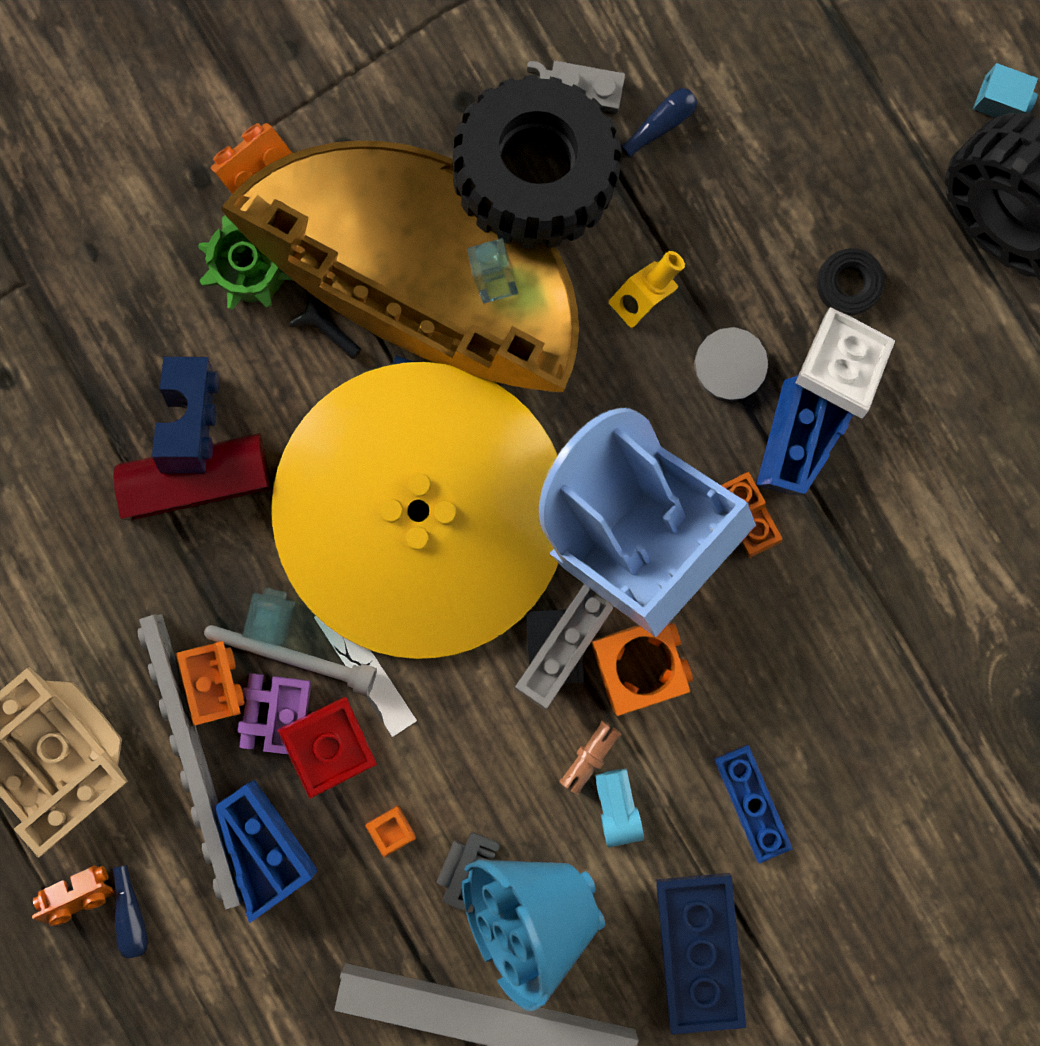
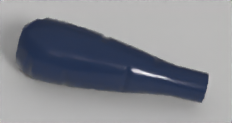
M680 88L672 92L651 113L636 133L621 146L622 151L630 158L640 148L685 121L696 109L697 99L694 94L687 88Z
M128 865L117 866L113 868L116 940L118 951H120L123 957L128 959L144 955L147 950L148 936L140 906L130 881Z

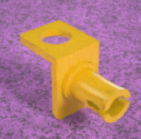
M668 251L659 262L654 261L631 276L609 300L610 306L630 328H633L655 305L678 289V285L673 278L685 268L684 260L678 253ZM625 295L635 298L638 303L637 313H630L623 305V297Z

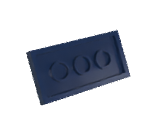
M730 873L656 879L669 1030L671 1035L746 1028L732 875Z

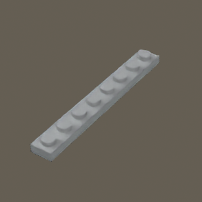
M151 615L139 619L141 628H138V638L144 650L148 649L152 662L148 665L149 675L153 684L159 685L162 699L159 700L160 712L163 719L170 722L173 735H170V745L176 757L180 756L184 769L180 772L181 782L184 790L187 793L190 792L193 799L194 807L191 808L192 819L196 828L202 829L205 842L202 843V852L208 865L212 864L216 876L213 879L214 893L218 901L223 900L225 910L241 905L244 898L241 888H238L237 874L231 854L228 853L215 809L219 802L196 725L192 726L178 665L163 615Z

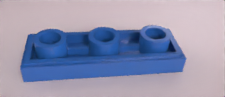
M746 744L713 758L756 861L760 864L793 850L749 745ZM757 798L759 800L758 808L749 810V801Z

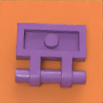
M249 673L248 685L243 687L245 708L243 721H239L238 733H241L239 748L254 749L255 738L258 735L265 736L264 752L288 754L277 730L308 715L312 680L274 676L271 690L262 689L264 675ZM260 702L269 703L267 724L258 722Z

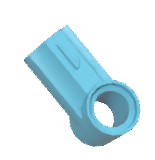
M615 769L596 774V786L603 811L601 820L607 848L644 841L638 808L634 807L627 769Z

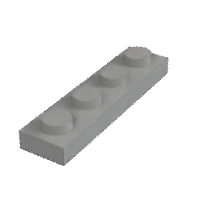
M584 584L514 689L546 710L615 606Z

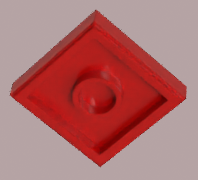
M346 697L277 730L309 799L377 765Z

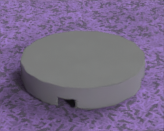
M735 327L719 329L708 335L697 349L694 360L696 377L702 389L716 399L724 401L743 399L753 394L765 380L768 369L766 350L760 340L749 331Z

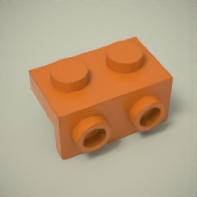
M259 123L254 124L242 134L241 137L244 140L233 149L231 146H227L213 158L215 164L210 169L218 176L231 194L261 169L292 154L291 150L271 125L267 123L262 126Z
M221 641L175 653L192 726L240 714L239 706L244 705V697L240 684L233 683L230 670L236 669L231 647L225 648L224 642Z

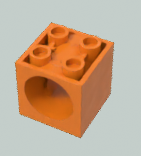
M668 623L657 637L638 624L595 638L590 643L612 711L617 716L691 692L688 683L694 680L687 660L679 658L676 646L681 645V639L675 623ZM642 636H648L646 641L656 647L661 645L667 656V668L664 669L658 681L660 682L655 687L645 691H639L638 687L626 681L622 684L616 671V660L620 661L625 651L623 646L630 640Z

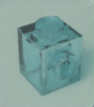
M503 238L467 248L472 276L483 304L519 294L513 266Z

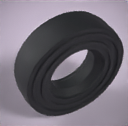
M855 248L843 249L832 254L822 264L817 275V291L822 302L828 308H834L847 315H857L870 309L879 300L884 288V273L880 263L870 253ZM850 268L857 270L862 275L864 287L859 294L850 296L839 290L837 276L840 271Z

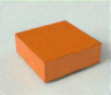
M399 805L365 825L383 858L416 839V835Z

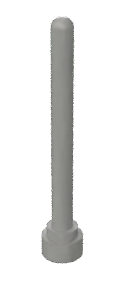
M210 625L204 630V635L209 640L215 642L223 641L225 645L348 682L347 686L353 688V692L369 696L375 682L377 668L366 664H361L360 667L354 665L350 668L214 625Z

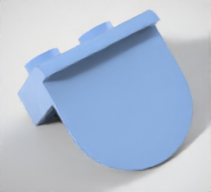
M618 408L597 416L571 438L553 463L545 480L539 502V522L545 536L554 548L550 555L565 570L655 637L660 634L756 526L746 501L662 448L649 420L637 411L629 408Z

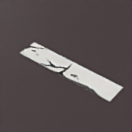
M315 616L314 619L345 666L352 668L354 665L360 667L361 664H366L377 668L374 685L369 696H366L391 736L394 737L416 722V718L372 651L340 636Z

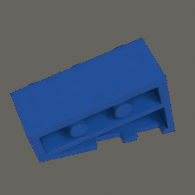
M798 376L786 379L783 382L756 483L759 487L790 496L802 495L807 492L829 458L831 449L849 427L848 423L854 415L796 384Z
M255 779L215 806L228 853L231 854L237 874L238 888H241L246 905L247 919L251 923L311 880L318 869Z

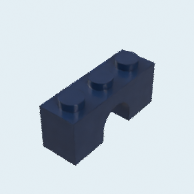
M163 357L160 381L161 394L168 407L186 408L187 411L177 421L155 424L152 458L160 473H205L206 460H211L213 456V441L209 437L210 426H215L216 407L215 404H212L213 393L219 392L218 371H213L208 357Z

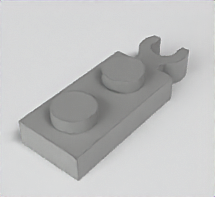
M554 61L553 69L546 70L544 65L539 62H528L527 72L536 73L543 79H550V76L562 79V83L569 86L574 84L585 90V95L588 98H595L605 108L604 111L618 113L625 73Z

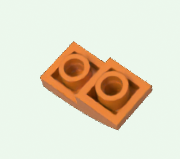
M749 472L721 485L746 501L751 510L756 526L741 542L749 558L782 543L783 538L765 507L766 502Z

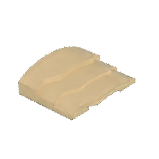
M29 667L0 690V797L21 820V823L14 830L39 858L128 781L118 766L122 738L100 710L74 682L45 681Z

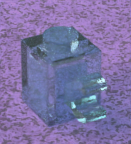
M265 588L264 594L253 593L242 637L275 645H284L295 601L286 599L287 592L271 588Z

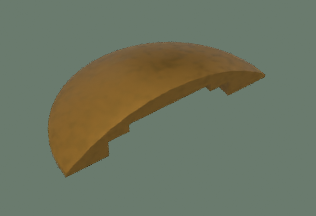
M357 140L314 146L289 154L261 169L235 190L222 206V211L228 219L286 275L320 301L378 337L417 356L435 363L454 366L478 378L522 388L550 392L564 391L573 370L579 335L578 308L567 268L556 247L547 248L546 244L536 245L535 249L522 248V243L511 241L510 244L497 240L498 235L494 232L485 233L476 225L477 218L475 215L471 217L466 214L461 206L462 196L460 197L455 192L452 158L427 149L385 141Z

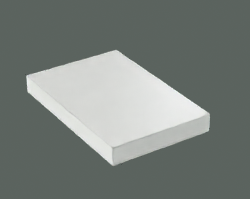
M830 307L823 318L795 383L863 419L869 411L895 340Z

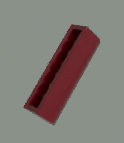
M261 433L213 443V456L211 460H206L205 473H160L153 458L148 457L117 464L114 467L113 474L120 519L128 521L273 490Z

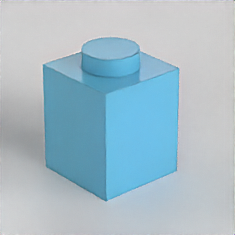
M996 63L984 77L973 110L995 118L1010 113L1015 115L1030 113L1038 97V93L1033 92L1038 78Z

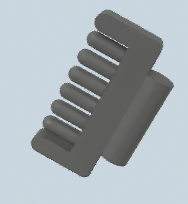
M476 832L469 834L466 844L457 840L453 841L437 879L439 885L447 888L443 896L446 904L468 913L474 910L473 905L470 904L467 911L462 899V881L467 879L469 871L465 872L464 869L474 861L488 860L478 856L477 853L490 859L495 858L493 851L499 850L500 847L497 841Z

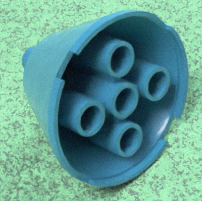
M474 861L465 867L464 870L465 872L469 871L467 879L462 881V895L466 910L468 911L470 904L474 907L471 913L466 912L474 939L485 963L493 960L502 978L498 979L497 983L507 996L522 1009L534 1011L548 1001L596 933L605 927V919L597 908L593 893H595L594 881L589 873L586 871L579 873L568 863Z

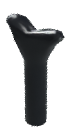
M312 294L308 298L305 312L293 318L290 322V327L312 326L318 328L352 360L362 351V348L325 316L319 299Z

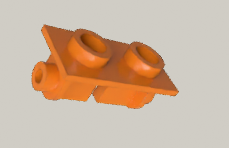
M93 865L71 876L74 890L70 892L67 881L64 880L39 891L38 896L33 898V904L39 912L33 914L32 918L50 926H57L71 920V915L83 909L90 910L102 906L106 902V898L115 895V889L104 884V881L109 878L106 868Z

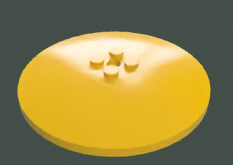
M429 362L400 363L365 372L343 383L320 400L298 425L283 452L277 469L272 496V527L281 564L290 583L311 612L340 636L361 647L377 653L413 659L438 658L472 650L495 639L521 620L536 604L556 571L558 562L550 555L554 548L545 536L539 522V502L547 475L558 455L547 433L530 410L514 395L493 381L475 377L451 365ZM415 500H423L429 506V516L422 522L412 520L408 514V507Z

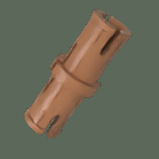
M603 720L586 746H580L577 750L578 757L563 778L559 780L568 789L572 781L577 777L570 790L576 795L581 793L582 788L596 768L599 770L604 765L603 758L618 737L622 735L613 727L606 738L603 739L610 729V724Z

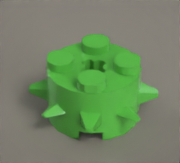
M226 215L223 216V229L215 231L208 243H199L198 248L206 254L205 259L209 266V270L200 279L201 285H219L227 293V308L232 310L239 301H260L266 308L271 306V298L279 290L283 281L293 279L259 251ZM250 257H252L253 262L246 267L241 265L242 260L249 261Z

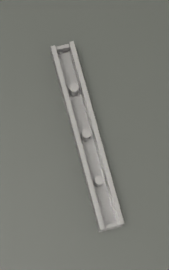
M345 963L340 974L341 982L334 1011L487 1046H637L638 1044L637 1033L633 1028L545 1008L527 1011L510 1000Z

